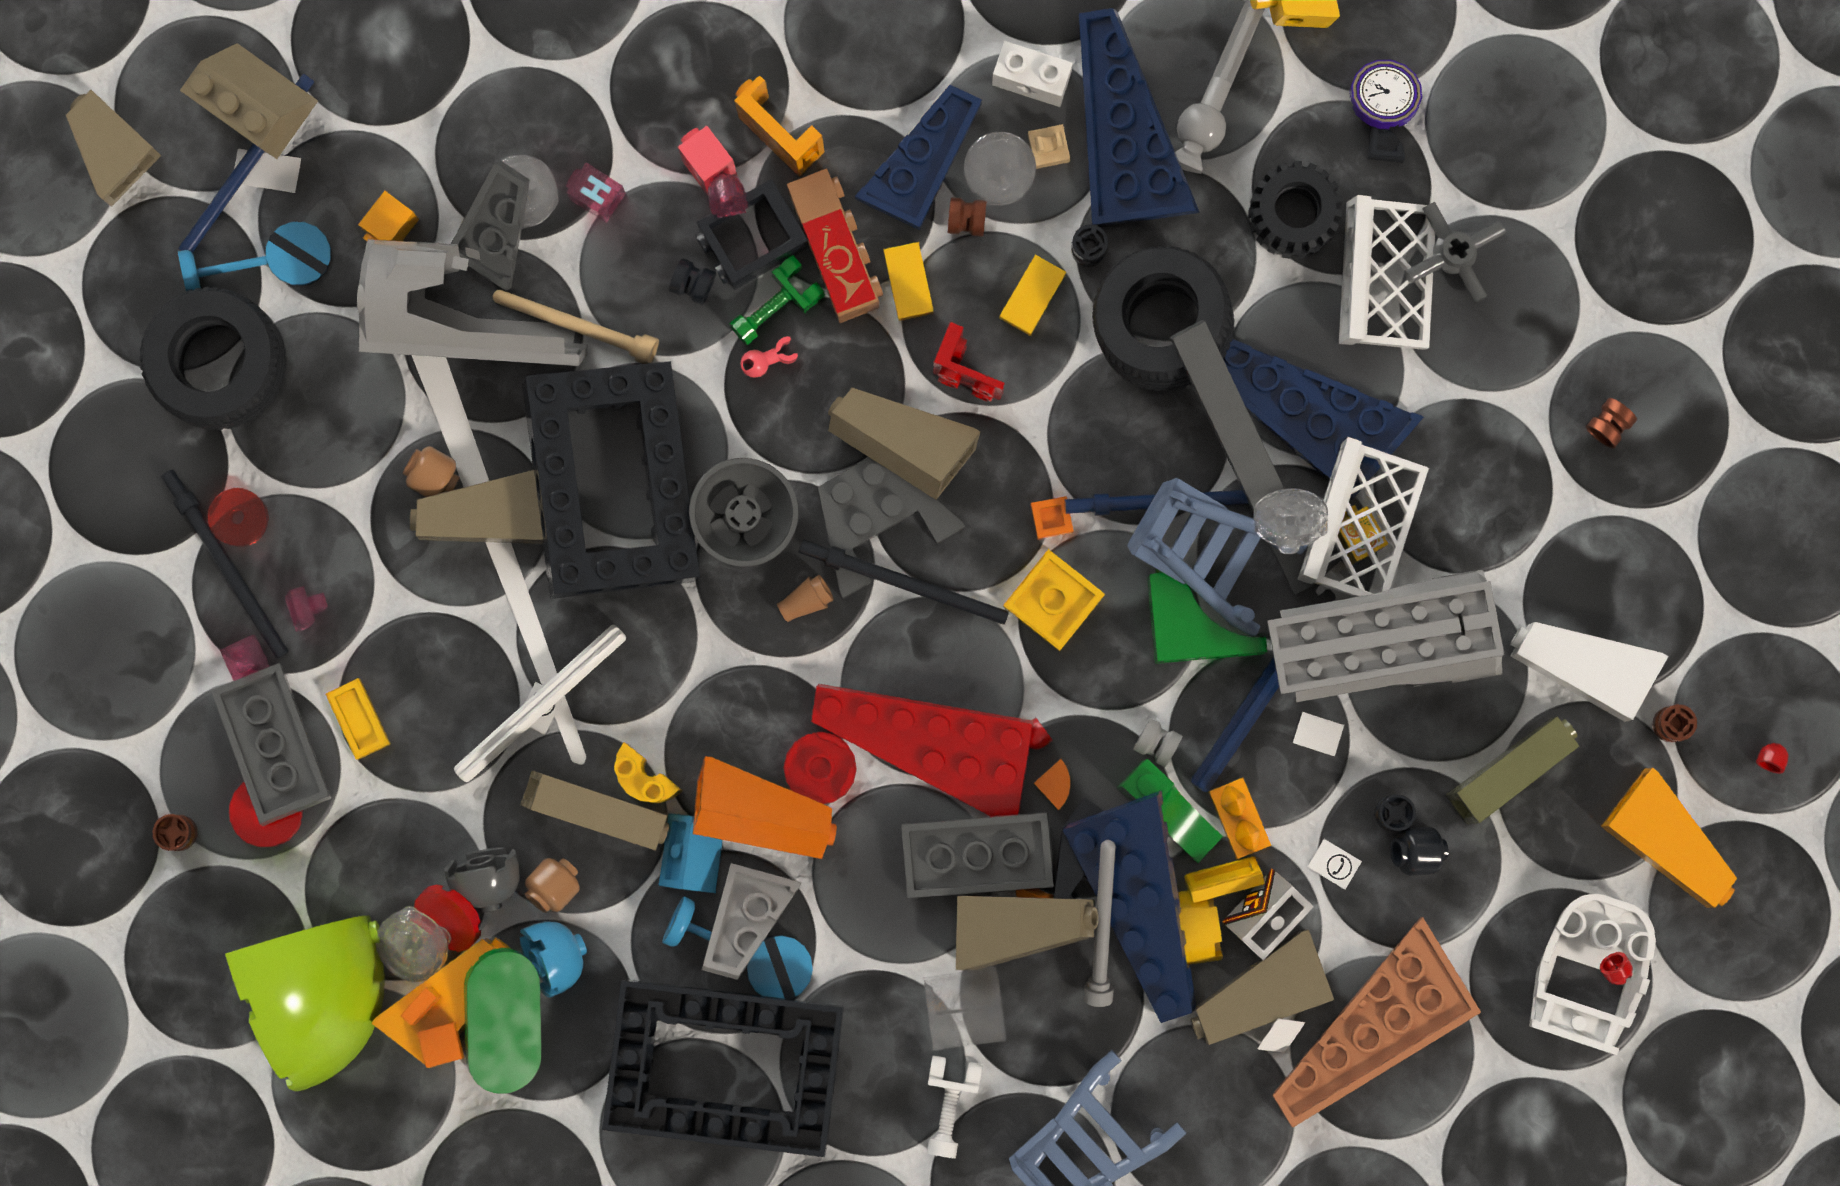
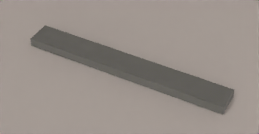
M1201 320L1170 336V340L1256 519L1284 528L1306 541L1309 545V539L1206 322ZM1266 538L1281 572L1294 595L1316 584L1297 580L1308 545L1305 551L1299 555L1294 551L1286 552L1273 548L1271 540Z

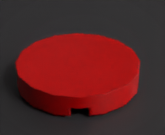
M825 732L807 734L795 741L787 752L784 763L785 778L790 789L822 804L834 803L845 796L854 784L857 771L855 755L848 744L836 735Z
M244 782L234 792L229 805V819L235 833L246 843L257 847H277L289 841L299 830L303 817L302 811H299L265 826L260 825Z
M437 884L428 886L417 897L414 904V912L419 925L435 943L457 952L468 950L481 936L482 929L479 930L478 928L481 921L477 911L471 902L459 892L453 889L448 892L442 889L444 886Z

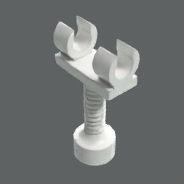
M933 1056L928 1085L943 1087L946 1093H944L945 1100H943V1111L940 1116L942 1118L939 1123L940 1130H938L939 1133L935 1138H929L927 1153L956 1158L958 1143L953 1141L951 1131H953L952 1127H954L953 1120H955V1109H957V1098H959L957 1094L960 1091L978 1094L983 1064L969 1062L966 1082L964 1084L943 1080L946 1058Z

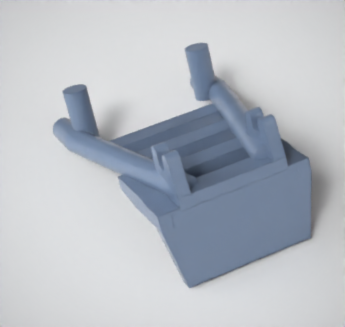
M1178 478L1163 482L1127 544L1128 549L1132 555L1181 584L1186 583L1229 624L1249 636L1255 637L1260 629V625L1253 621L1255 617L1254 611L1241 605L1232 607L1226 601L1228 594L1261 537L1270 539L1271 545L1275 549L1286 552L1294 551L1299 555L1305 551L1308 543L1284 528L1227 510L1228 508ZM1179 509L1191 513L1170 549L1162 541V538ZM1210 519L1218 522L1193 568H1191L1183 559L1205 520ZM1237 528L1246 531L1217 583L1212 588L1204 579L1232 530Z
M1111 1050L1089 1070L1056 1118H1052L1010 1156L1009 1161L1012 1171L1026 1186H1055L1039 1168V1165L1046 1156L1073 1186H1113L1112 1183L1167 1152L1187 1132L1176 1122L1165 1133L1161 1128H1154L1150 1133L1151 1143L1142 1149L1092 1094L1098 1084L1102 1086L1108 1084L1110 1081V1071L1122 1061ZM1081 1107L1090 1114L1125 1153L1126 1158L1115 1164L1074 1119ZM1064 1131L1101 1171L1100 1173L1088 1179L1056 1142Z

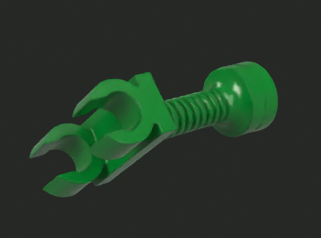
M794 255L772 271V277L781 286V291H778V294L776 293L775 296H772L767 303L765 302L764 305L759 307L750 316L743 317L740 314L729 323L731 329L745 345H749L758 337L756 332L758 326L771 317L774 312H777L780 307L782 308L785 303H788V300H793L800 310L806 313L809 308L817 304L825 296V291L817 282L807 288L801 295L790 284L788 280L802 269L801 263Z

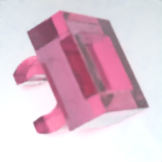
M304 586L289 590L285 596L296 632L310 628L315 621L313 615L324 612L325 608L328 607L324 593L307 598Z
M251 635L220 650L233 681L270 667L255 635Z

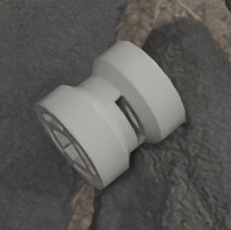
M1150 718L1133 750L1142 755H1151L1156 763L1166 767L1183 736L1175 731L1167 732L1161 728L1159 722ZM1163 736V737H1164L1163 741L1161 742V744H1160L1158 750L1155 751V748H1156L1157 744L1159 743L1161 737Z

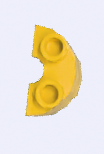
M623 742L616 755L614 770L619 784L627 794L642 802L661 803L672 800L683 791L664 774L659 773L657 776H648L645 771L647 760L628 743Z
M1189 891L1178 892L1181 913L1179 914L1181 930H1184L1186 938L1184 949L1187 965L1222 960L1220 923L1217 906H1214L1213 898L1193 903Z

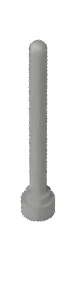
M1111 840L1103 841L1100 847L1097 894L1099 919L1095 929L1092 976L1089 977L1088 982L1084 985L1083 1000L1086 1004L1094 1007H1105L1113 1002L1114 987L1107 977L1116 848Z

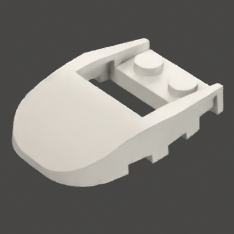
M1602 894L1584 895L1571 902L1561 913L1536 970L1529 1026L1617 1055L1620 1048L1615 1047L1624 1027L1630 1028L1636 1016L1635 1011L1643 994L1646 995L1650 982L1647 978L1650 960L1654 957L1656 938L1655 930L1649 917L1635 905ZM1615 952H1622L1627 956L1633 967V975L1631 978L1626 979L1615 1015L1546 993L1557 956L1600 970V964L1605 957Z

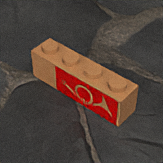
M826 168L787 183L788 193L804 234L808 239L810 249L839 323L879 309L878 298L884 295L877 276L869 277L865 264L871 262L864 243L856 244L852 231L857 230V225L851 210L844 211L839 198L845 195L838 177L831 178Z

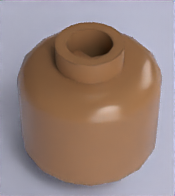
M431 446L425 447L422 451L416 449L402 473L407 476V487L424 497L453 491L459 480V476L454 474L456 461Z
M551 858L544 859L526 878L525 886L528 891L525 893V896L543 913H547L549 910L559 912L580 890L578 880L575 877L578 871L564 858L559 862Z

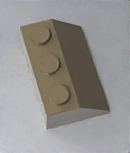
M238 43L200 61L180 89L185 95L275 159H278L318 102L313 96Z

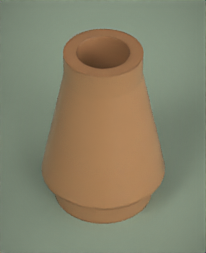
M820 575L815 578L809 576L784 600L777 603V606L784 619L789 622L795 618L828 608L827 604L833 601L834 598L828 585Z

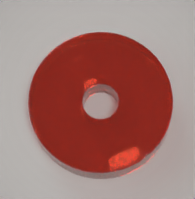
M231 488L225 490L215 497L209 507L208 524L210 530L217 539L230 546L245 547L255 543L263 536L268 526L269 515L265 503L258 495L247 489ZM238 511H242L244 514L243 521L235 524L233 522V515Z

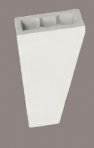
M1533 622L1526 628L1521 626L1510 644L1515 647L1511 657L1624 722L1634 719L1668 658L1667 655L1661 652L1538 622Z

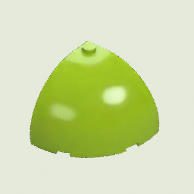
M370 915L320 925L225 953L240 1001L245 1000L247 1004L250 1003L252 1011L249 1012V1024L276 1075L279 1079L288 1077L286 1080L287 1087L293 1091L308 1089L336 1075L355 1059L372 1035L375 1028L372 1022L380 1015L382 1008L385 976L378 944L383 941L382 933L376 920L371 921Z

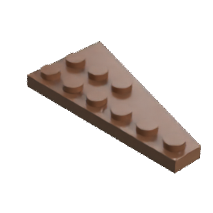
M1423 917L1417 920L1272 1094L1292 1128L1481 1013Z

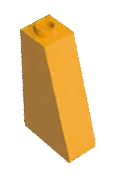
M1654 768L1644 769L1601 827L1706 908H1716L1718 904L1723 906L1735 891L1731 886L1737 880V877L1659 772Z
M497 937L493 941L488 938L481 939L378 1015L372 1024L425 1065L417 1032L456 1022L458 1034L460 1035L465 1028L464 981L471 965L472 967L479 960L478 958L484 953L497 948L510 947ZM432 986L442 997L418 1024L411 1026L400 1015L425 987Z

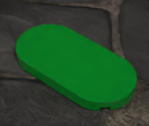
M497 948L480 956L472 967L471 965L465 977V1049L467 1068L474 1081L486 1091L506 1094L515 1092L527 1085L533 1079L540 1066V979L535 966L527 957L514 949Z

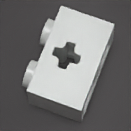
M1004 41L993 73L992 85L1060 107L1071 76L1073 63Z

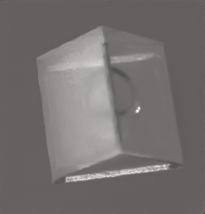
M996 967L924 977L933 1050L1006 1041Z

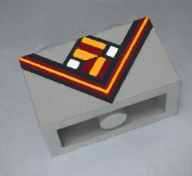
M1271 869L1264 877L1265 884L1254 887L1222 921L1262 960L1277 947L1314 907L1274 869Z

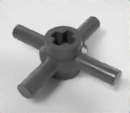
M1435 202L1422 208L1438 239L1434 244L1432 257L1404 271L1409 283L1412 284L1441 269L1449 274H1459L1475 303L1486 298L1488 295L1471 266L1476 260L1478 248L1505 234V229L1501 222L1498 221L1469 236L1461 231H1451ZM1450 249H1452V250L1458 249V250L1460 251L1461 255H1460V256H1458V255H1453V256H1451V254L1449 253V250H1450Z

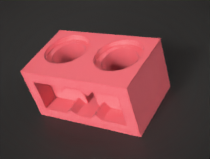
M708 126L701 130L694 128L682 137V144L678 146L683 164L708 197L738 176L733 159Z

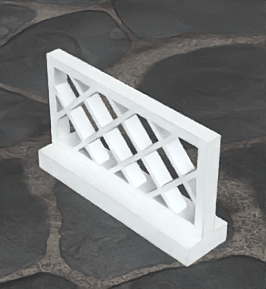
M1357 195L1347 202L1339 344L1354 345L1361 343L1422 350L1429 348L1433 272L1414 282L1422 291L1421 301L1414 307L1400 292L1409 284V281L1405 280L1399 287H1396L1384 273L1396 261L1404 271L1411 268L1402 255L1414 245L1424 256L1423 261L1433 256L1435 231L1427 217L1425 230L1418 236L1415 235L1404 221L1412 213L1425 215L1422 208L1427 205L1373 200L1371 196ZM1374 209L1385 210L1395 221L1383 233L1373 222ZM1397 212H1405V214L1400 217ZM1397 226L1400 227L1411 241L1400 252L1386 238ZM1374 234L1376 239L1372 242V235ZM1425 236L1423 244L1420 240ZM1379 242L1393 257L1382 268L1371 258L1372 248ZM1371 269H1372V271H1373L1375 274L1370 277V271H1371ZM1377 277L1391 292L1379 304L1369 293L1370 283ZM1393 297L1407 311L1396 323L1382 309ZM1370 305L1373 309L1368 313V307ZM1420 307H1421V315H1419V314L1417 313V310H1418ZM1375 313L1389 327L1381 336L1367 335L1368 319ZM1410 316L1420 327L1419 340L1407 339L1398 328ZM1393 332L1397 338L1387 336Z
M1348 437L1341 444L1297 580L1309 584L1316 583L1354 597L1373 594L1365 591L1359 577L1376 569L1383 582L1379 593L1390 590L1429 468L1361 445V441ZM1363 456L1377 460L1383 474L1366 481L1360 469ZM1387 464H1390V465H1393V466H1396V467L1393 468V469H1391V470H1389ZM1405 469L1416 473L1417 478L1413 488L1401 493L1392 474ZM1358 477L1361 485L1354 487L1356 478ZM1386 477L1395 497L1378 504L1369 485ZM1364 489L1373 508L1355 515L1349 504L1350 496ZM1411 494L1407 505L1404 497ZM1398 500L1405 515L1401 523L1390 528L1381 508ZM1346 511L1350 519L1342 522ZM1375 512L1385 531L1367 539L1358 519ZM1352 523L1362 542L1344 550L1338 538L1340 528ZM1400 528L1399 533H1398V537H1397V540H1396V538H1395V536H1394V534H1393V531H1395V530H1397V529ZM1387 535L1394 549L1391 557L1379 562L1370 542ZM1335 545L1339 553L1331 556ZM1364 546L1373 565L1356 573L1347 554ZM1341 557L1350 577L1340 582L1324 577L1329 562ZM1389 562V565H1388V568H1387V571H1386V574H1385V572H1384V570H1383V568H1382V565H1384V564H1386V563ZM1353 580L1356 587L1347 585L1345 583H1348Z

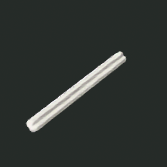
M616 625L608 627L454 767V771L464 782L472 780L626 640L625 634Z

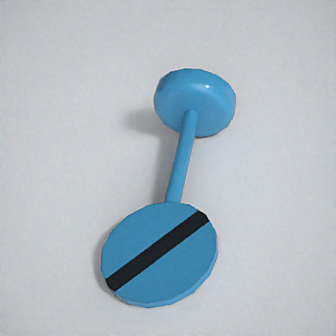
M290 222L277 228L270 235L267 242L266 256L197 269L194 255L191 251H178L186 292L191 289L201 288L199 277L267 264L271 272L280 281L290 285H307L317 281L326 272L331 261L330 245L326 236L316 226L306 222Z
M685 896L682 897L668 924L663 937V944L671 947L678 945L686 931L710 941L711 931L690 922L695 910L693 900ZM783 935L766 938L747 965L748 979L757 993L762 996L792 999L801 994L810 983L813 971L811 956L805 946L796 939Z

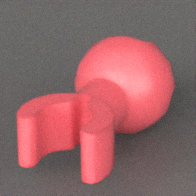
M788 336L781 338L777 342L776 348L766 352L754 349L744 353L740 362L744 374L753 378L761 377L766 373L769 365L779 361L784 364L795 362L798 357L797 353L790 356L778 354L784 345L790 343L791 338ZM743 364H750L752 368L745 370Z

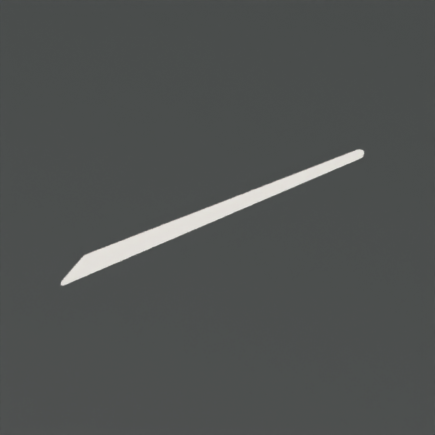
M411 355L451 457L456 461V469L463 487L488 482L489 478L446 357ZM485 542L540 682L544 686L557 674L512 544ZM564 695L554 717L572 762L582 765L585 763L586 754Z

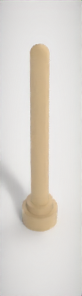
M496 290L493 293V300L497 304L627 350L629 355L635 357V361L641 364L652 363L656 355L659 339L644 334L642 337L636 335L633 338L503 290Z

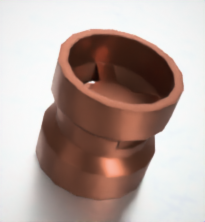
M951 197L947 233L959 234L965 231L970 232L972 236L983 237L987 201L975 200L973 203H967L962 198Z
M1608 398L1601 407L1602 413L1598 417H1593L1586 425V429L1600 443L1614 449L1621 441L1623 431L1630 429L1637 421V417L1621 402Z
M1676 704L1660 709L1653 718L1652 726L1654 733L1659 739L1673 743L1686 740L1694 734L1697 729V718L1691 708Z
M176 814L162 816L156 821L152 830L155 843L161 849L168 851H184L190 848L195 843L198 835L197 827L192 819Z

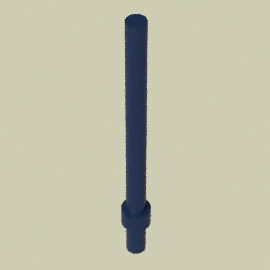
M302 74L296 85L305 92H308L315 82L307 75ZM254 143L251 145L178 249L194 252L265 152Z
M1243 490L1202 492L1222 505L1249 504ZM1106 493L1093 494V498L1065 499V514L1094 512V516L1109 515L1110 511L1147 510L1155 495L1109 497V494Z

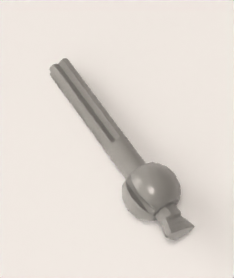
M1245 0L1201 103L1193 104L1186 108L1178 119L1177 133L1183 146L1175 153L1182 170L1201 174L1203 171L1201 153L1210 152L1215 149L1224 139L1226 122L1220 111L1265 8L1253 9L1249 0Z

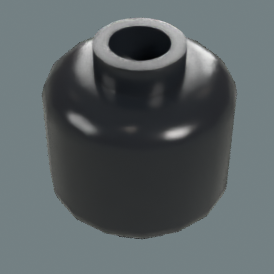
M1432 827L1407 828L1400 831L1391 842V859L1393 864L1399 867L1402 873L1409 876L1437 873L1441 869L1443 861L1447 860L1449 854L1447 841L1442 839L1439 832Z

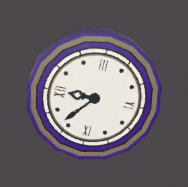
M1376 60L1365 64L1355 74L1349 95L1353 104L1352 108L1362 121L1379 129H1389L1397 125L1400 127L1407 124L1416 115L1422 100V87L1416 74L1405 64L1394 60Z

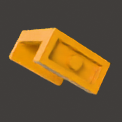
M758 76L754 81L748 79L736 91L735 95L737 98L734 101L739 119L799 177L825 152L822 135L812 125L795 140L761 107L769 98L766 81L761 76Z

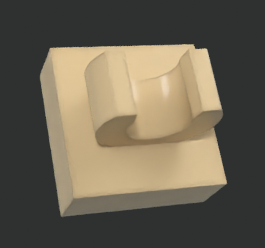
M1063 124L1028 131L1027 135L1035 169L1070 162Z

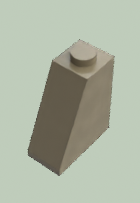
M92 90L87 94H81L72 102L70 111L66 114L67 120L97 195L112 207L162 155Z

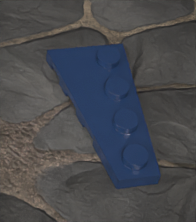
M949 85L922 116L920 122L909 135L907 134L899 143L898 148L887 161L883 162L876 170L870 181L855 195V200L920 230L982 104V99Z

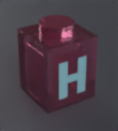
M585 163L582 170L577 168L570 176L566 185L569 188L566 193L571 201L606 223L626 194L623 185L588 163Z

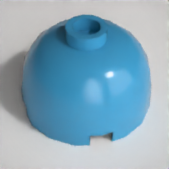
M550 921L536 923L520 930L525 935L520 937L523 956L533 963L539 977L543 981L540 983V991L550 998L572 987L582 973V956L587 954L585 943L580 934L573 935L567 926L559 922Z

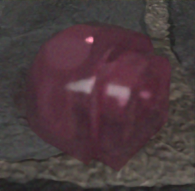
M722 173L710 182L708 200L713 215L716 214L720 218L746 213V209H748L747 195L742 181L737 176L731 173Z

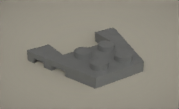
M870 457L818 487L830 547L833 545L846 550L845 554L856 558L857 556L853 549L917 512L937 544L965 528L964 523L938 500L930 497ZM841 567L839 570H835L840 594L843 599L871 583L869 577Z

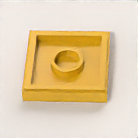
M1048 549L1004 603L1003 607L1060 652L1104 597L1105 593Z

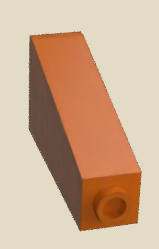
M705 756L697 779L693 834L822 859L827 845H833L837 824L831 823V807L713 757Z

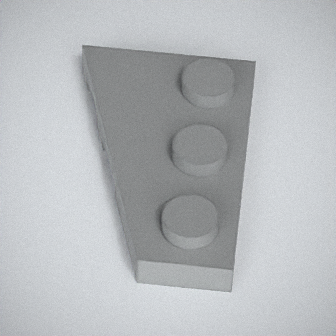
M731 863L702 970L737 980L802 882Z

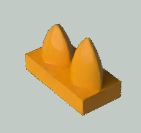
M1244 778L1208 792L1236 859L1271 846Z

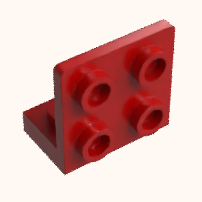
M950 322L934 360L933 374L939 376L937 381L955 389H958L959 384L972 389L971 395L987 402H991L993 398L1000 400L1004 390V382L960 365L968 340L963 338L964 327Z

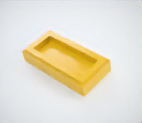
M919 242L883 249L898 321L934 314Z
M1035 254L999 318L1031 336L1067 272Z
M360 678L325 694L356 760L391 744Z
M1255 856L1184 875L1186 887L1193 903L1265 884L1263 873Z

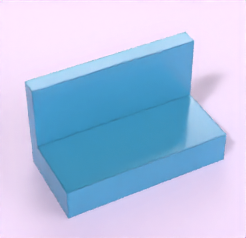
M669 813L667 821L669 823V830L664 843L659 886L716 893L723 840L693 834L694 816Z

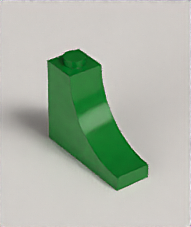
M1156 568L1154 574L1148 575L1147 582L1155 664L1264 655L1267 653L1266 637L1239 635L1226 630L1212 621L1199 607L1189 585L1186 583L1181 584Z
M1148 759L1143 760L1117 787L1130 801L1162 790L1164 803L1161 807L1163 820L1167 822L1168 837L1196 863H1199L1223 837L1181 795L1174 783Z

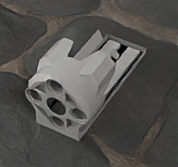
M368 239L361 265L357 292L359 352L579 366L588 355V344L574 343L575 332L558 325L542 322L475 318L425 299V288L443 284L444 274L458 272L459 269L467 271L469 259L460 257L458 244ZM465 247L466 256L480 260L479 251Z
M1482 569L1432 578V580L1400 586L1382 593L1281 610L1282 618L1267 621L1280 693L1282 695L1296 692V702L1386 686L1413 684L1414 687L1502 675V656L1505 654L1491 581L1487 582Z

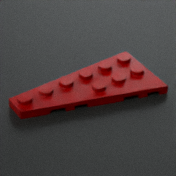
M818 684L816 686L811 722L990 817L1019 815L1034 721L825 684Z

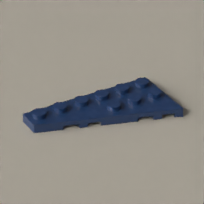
M1114 8L1079 13L1092 225L1103 227L1200 213L1118 11Z
M1234 339L1230 342V348L1226 351L1227 354L1223 358L1247 411L1328 481H1330L1341 444L1348 437L1361 441V445L1392 455L1424 418L1416 413H1410L1393 406L1394 404L1382 399L1378 400L1358 392L1355 388L1323 375L1289 364L1286 360L1257 351L1251 346ZM1363 456L1360 469L1366 481H1369L1381 467L1377 460ZM1358 477L1356 478L1354 487L1361 485ZM1361 490L1351 494L1350 499L1353 500Z
M1162 790L1070 823L1063 829L1096 897L1098 894L1101 843L1105 840L1114 842L1116 848L1110 924L1160 1023L1191 1014L1197 1007L1191 969L1186 962L1184 949L1186 938L1184 930H1181L1179 918L1181 907L1173 858L1169 856L1167 844L1168 827L1167 822L1163 820L1161 805L1164 802Z

